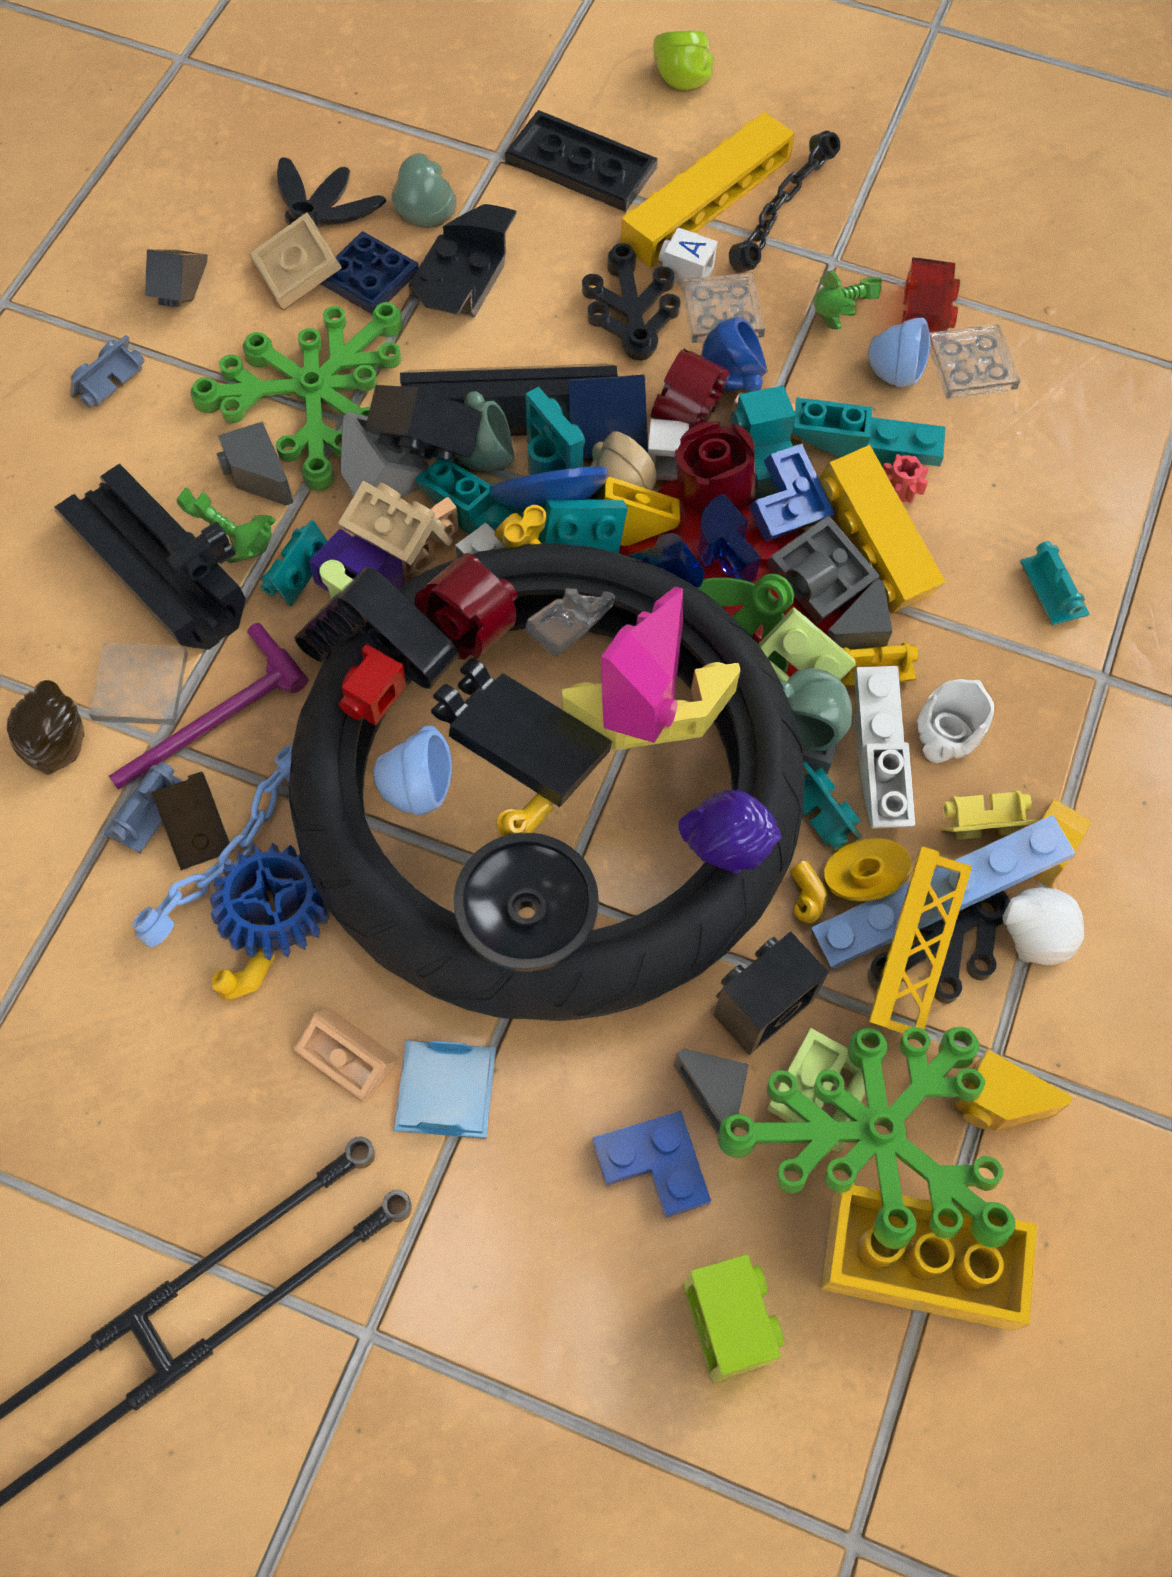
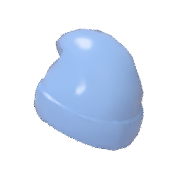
M914 318L907 320L903 324L891 326L880 335L874 336L869 344L868 360L875 375L886 383L896 385L897 387L912 386L919 381L926 368L930 352V333L926 319Z
M433 725L423 726L418 733L410 736L406 741L399 743L389 752L377 758L373 774L374 783L381 797L397 810L405 813H414L417 816L425 815L441 806L450 786L452 758L444 736Z

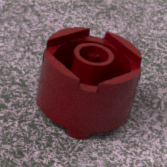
M681 350L663 381L665 385L661 395L658 394L655 399L650 417L658 420L688 423L689 429L708 422L706 419L710 412L714 413L724 393L722 390L728 381L731 371L692 351Z
M705 422L692 427L680 438V445L675 450L679 492L682 499L688 505L697 509L701 516L715 517L720 512H726L741 506L745 502L752 500L755 496L757 483L755 446L751 435L741 426L732 424V429L720 427V422Z
M466 553L461 558L453 561L418 591L415 596V606L452 641L459 651L458 659L465 660L470 655L473 656V659L477 660L515 625L516 609L513 602L517 599V592L509 581L503 578L498 579L482 565L476 556Z

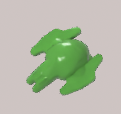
M833 270L827 271L826 275L820 278V284L823 287L816 292L813 298L814 307L825 319L827 327L835 330L841 329V323L838 320L839 315H855L856 310L852 307L856 306L854 300L857 298H879L882 278H864L860 280L859 284L840 288L841 280Z
M184 488L177 498L178 506L187 514L196 518H202L204 521L209 522V525L216 521L218 522L225 534L229 536L232 548L236 553L234 557L227 560L229 563L239 562L250 557L255 558L267 550L272 535L270 525L275 523V519L272 516L255 515L251 522L236 526L233 521H228L227 517H223L220 512H216V509L211 506V500L206 493H201L196 499L188 488Z

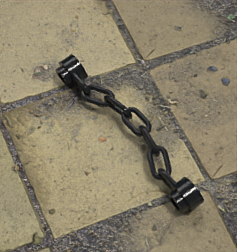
M826 130L810 138L808 163L798 172L789 174L780 184L777 195L770 203L764 206L759 215V224L748 240L731 246L729 262L736 272L743 273L756 268L757 264L761 261V251L766 245V237L777 220V211L783 203L789 202L802 186V180L812 171L821 169L827 160L833 159L839 152L840 139L836 133ZM790 181L793 184H797L789 194L787 191H783ZM765 215H772L771 220H764ZM753 240L755 242L761 241L760 245L758 246L756 243H752Z

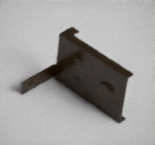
M201 771L189 775L188 780L151 792L180 870L220 856L230 841L204 772Z

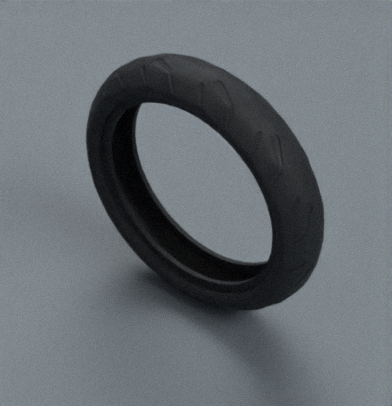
M541 543L480 551L473 555L498 579L503 578L509 581L517 592V599L513 602L516 609V622L509 631L558 627L588 631L614 639L619 630L626 624L637 626V617L643 611L652 613L655 602L674 587L683 588V626L677 676L691 689L695 669L715 662L723 664L739 663L741 671L736 692L714 720V724L719 731L727 754L732 790H741L750 794L774 815L782 835L781 840L776 843L771 854L755 869H739L740 875L730 873L704 862L700 869L682 887L659 904L620 923L592 930L584 945L574 955L558 965L528 972L512 971L493 965L480 957L466 943L458 928L455 913L436 904L422 894L397 871L384 855L368 826L363 802L364 775L375 734L385 715L375 726L363 718L361 720L351 718L339 706V702L344 697L342 691L343 680L353 666H359L363 662V647L369 644L382 652L359 631L348 641L339 640L328 654L319 669L297 722L291 750L289 803L303 863L325 905L343 929L378 964L435 998L466 1010L498 1018L549 1021L599 1017L641 1006L689 982L722 958L761 918L789 868L796 848L803 815L805 776L802 740L788 698L783 691L784 687L773 666L755 639L714 599L663 568L605 549L581 545ZM456 559L423 572L399 587L398 590L415 606V596L418 591ZM405 674L406 684L408 686L413 680H411Z

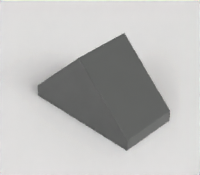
M877 578L828 630L827 636L841 648L859 649L887 646L892 634V626L884 582Z
M683 1049L676 1054L674 1067L718 1135L722 1121L730 1115L739 1114L749 1064ZM736 1127L731 1128L732 1133H734Z

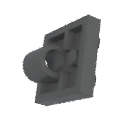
M829 515L777 551L767 561V565L775 574L784 577L790 583L794 597L817 624L869 587L880 576Z

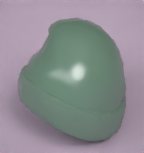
M413 154L402 162L391 198L396 211L402 218L415 226L431 228L439 226L451 218L456 207V196L447 180L441 175V166L431 161L425 154Z
M477 391L470 392L466 395L464 405L482 411L471 458H456L464 467L482 473L504 470L515 458L512 438L505 414L496 402L485 401L483 395Z
M805 668L796 671L786 682H781L784 687L783 691L788 698L803 748L812 751H825L836 745L849 731L852 723V704L846 687L837 677L825 670Z

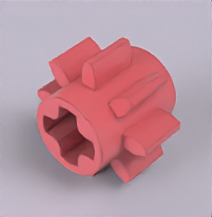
M898 454L895 456L893 465L884 463L883 469L901 502L907 501L912 503L915 493L924 495L928 485V481L925 478L929 469L928 467H922L921 462L916 456H900Z

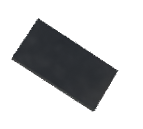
M537 110L505 152L506 163L624 212L627 211L654 173L658 162L656 157L540 110Z

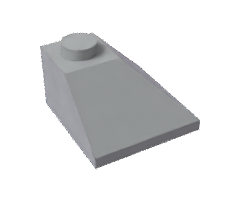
M347 412L343 417L341 475L349 485L350 493L354 496L362 481L376 488L380 482L400 493V498L420 489L415 478L430 466L426 459L409 454L410 449L402 446L400 449L377 443L379 436L364 431L368 416Z

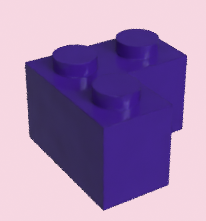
M341 529L309 561L314 583L328 591V587L322 582L320 567L328 560L340 561L345 568L346 575L352 579L365 567H370L380 572L397 589L405 584L401 560L356 535L352 537Z

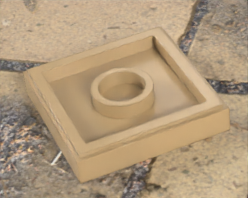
M307 212L249 253L274 298L283 310L342 268Z

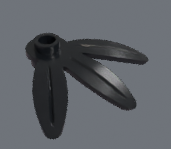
M286 157L279 159L277 182L281 196L289 208L285 213V221L288 225L306 212L313 219L317 227L320 223L332 224L354 221L379 209L386 203V198L376 195L332 207L343 195L349 181V168L340 167L324 180L309 200H306L303 182L293 162Z

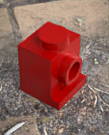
M366 644L362 649L363 662L359 666H353L343 680L342 691L344 697L339 702V706L351 718L355 720L363 718L376 726L407 688L402 664Z

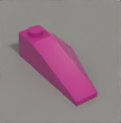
M674 587L658 599L654 604L652 613L643 611L639 614L637 626L626 624L621 628L601 656L604 729L655 743L663 728L672 725L677 712V701L674 700L683 626V588Z

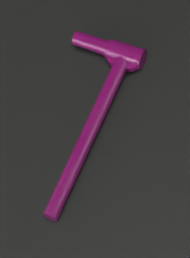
M254 623L248 628L247 633L267 657V674L109 775V778L119 790L147 772L151 766L158 765L278 687L281 691H290L291 693L299 692L307 685L308 677L288 652L276 644L260 623Z

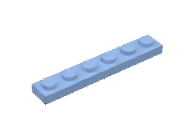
M1054 815L1048 816L955 860L972 866L960 910L1074 858L1075 851ZM943 868L934 870L930 885L938 899L955 891L960 873ZM909 882L886 897L867 901L812 927V931L831 970L892 942ZM928 893L924 906L933 902ZM952 898L942 903L947 914ZM936 907L921 914L918 929H922L942 919Z

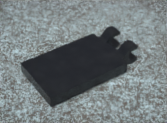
M473 658L469 659L460 668V672L466 676L458 683V688L465 694L470 695L465 702L459 692L447 684H444L433 694V698L439 702L431 709V713L437 719L450 724L448 735L450 738L558 807L564 804L610 752L612 740L506 674L502 673L494 680L486 667Z

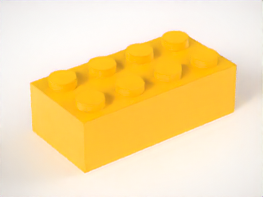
M853 1185L847 1192L833 1193L820 1290L1009 1331H1015L1029 1325L1038 1224L1015 1219V1229L1007 1243L1001 1247L990 1248L982 1245L975 1239L971 1231L972 1217L957 1207L962 1213L963 1224L956 1236L950 1239H943L936 1236L930 1228L929 1221L932 1215L931 1201L902 1195L904 1206L913 1213L916 1219V1231L907 1246L901 1249H890L879 1243L873 1232L875 1218L882 1208L880 1190ZM946 1215L938 1216L939 1222L943 1226H954V1222L950 1217ZM988 1215V1220L991 1224L998 1227L1003 1226V1222L998 1217ZM895 1216L888 1217L889 1222L894 1227H905V1223L900 1218Z

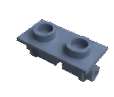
M127 335L117 343L114 340L108 342L100 350L97 360L91 365L84 363L73 372L70 392L72 398L81 393L79 398L86 407L91 408L93 405L98 407L117 391V386L108 378L113 376L123 386L142 370L141 365L145 360L138 351L130 352L128 350L129 337Z
M160 762L157 767L151 766L149 772L118 814L113 817L110 825L104 831V835L141 853L163 823L151 792L182 782L183 780L173 776L174 769L164 762Z

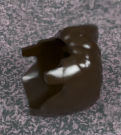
M50 680L40 681L35 686L34 692L29 691L26 693L24 699H21L15 707L11 708L7 719V732L11 746L15 753L29 766L50 775L58 769L73 763L78 758L85 734L81 716L73 699L66 696L55 682Z

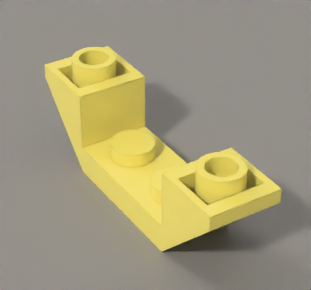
M720 662L710 663L702 668L695 669L691 688L694 702L676 700L677 712L675 719L670 727L665 726L655 743L603 728L602 683L582 682L573 685L571 688L562 689V710L612 740L611 749L615 751L703 737L736 692L741 670L739 663L723 664Z

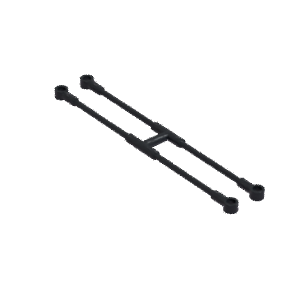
M365 1137L351 1139L347 1143L345 1152L336 1160H333L332 1163L318 1171L316 1178L173 1281H165L151 1293H148L147 1296L134 1303L105 1324L104 1327L91 1334V1340L0 1404L1 1420L96 1350L103 1351L130 1330L156 1371L148 1379L128 1392L124 1401L1 1490L0 1507L132 1409L135 1411L139 1410L144 1404H147L158 1394L189 1373L201 1362L213 1355V1349L359 1241L364 1243L392 1221L402 1222L406 1220L412 1211V1203L409 1196L401 1190L389 1192L384 1197L382 1206L355 1225L352 1233L208 1339H200V1341H197L174 1359L148 1318L161 1307H164L165 1304H168L169 1301L176 1298L179 1290L323 1186L328 1188L333 1182H336L337 1179L339 1180L354 1168L368 1167L375 1158V1150L372 1143ZM357 1146H367L369 1152L364 1159L356 1160L352 1157V1152ZM396 1198H401L406 1202L405 1209L399 1214H393L389 1211L391 1201Z

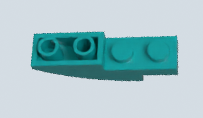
M796 398V418L792 433L824 451L843 457L870 445L882 468L884 463L893 465L895 456L898 454L900 456H916L921 464L941 466L944 458V426L872 417L873 407Z
M438 459L415 478L417 485L435 504L449 497L457 507L458 526L469 535L485 523L496 531L498 526L513 513H518L523 518L521 512L498 503L490 496L489 487L492 485L454 462Z

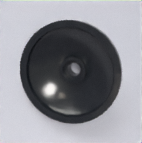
M538 833L510 834L497 838L481 847L462 868L454 890L455 918L466 943L486 961L512 971H538L564 962L574 955L587 941L594 928L598 914L599 898L597 884L586 861L566 843ZM529 907L535 911V914L531 918H522L518 912L522 908Z

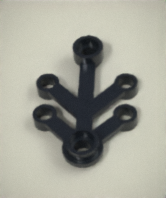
M619 243L608 253V270L612 275L619 277L623 298L603 287L604 281L601 276L597 274L586 275L582 279V294L588 299L597 300L588 306L587 320L592 326L602 327L622 339V347L630 358L646 360L652 356L658 347L657 333L670 319H675L679 316L681 300L674 294L663 295L659 300L658 312L644 325L642 315L664 292L673 288L675 274L669 267L662 266L656 268L653 272L652 283L638 297L633 275L636 269V253L630 245ZM609 308L627 317L629 326L609 316Z
M1004 891L962 909L964 912L958 915L934 995L938 1001L951 1003L957 999L962 991L959 972L963 936L975 926H977L976 952L967 961V972L976 980H986L995 971L997 963L993 956L996 927L1004 924L1003 914L1010 902ZM981 903L990 904L994 909V913L990 914L981 908ZM941 919L919 929L921 932L931 933L924 938L925 942L942 934L945 923ZM940 941L928 946L932 954L937 952ZM919 942L912 945L911 949L919 946ZM923 950L908 957L905 972L927 959ZM888 953L877 955L868 968L869 982L876 989H878L880 982L878 971L883 970ZM975 960L986 962L988 971L979 970L975 966ZM947 982L951 984L954 988V993H944L940 988V983Z

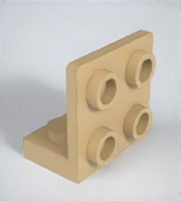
M362 481L338 522L342 528L412 566L428 536L447 547L451 545L453 540L444 531L446 524L435 518V513L416 501H413L412 505L400 498V493L380 482L376 488Z

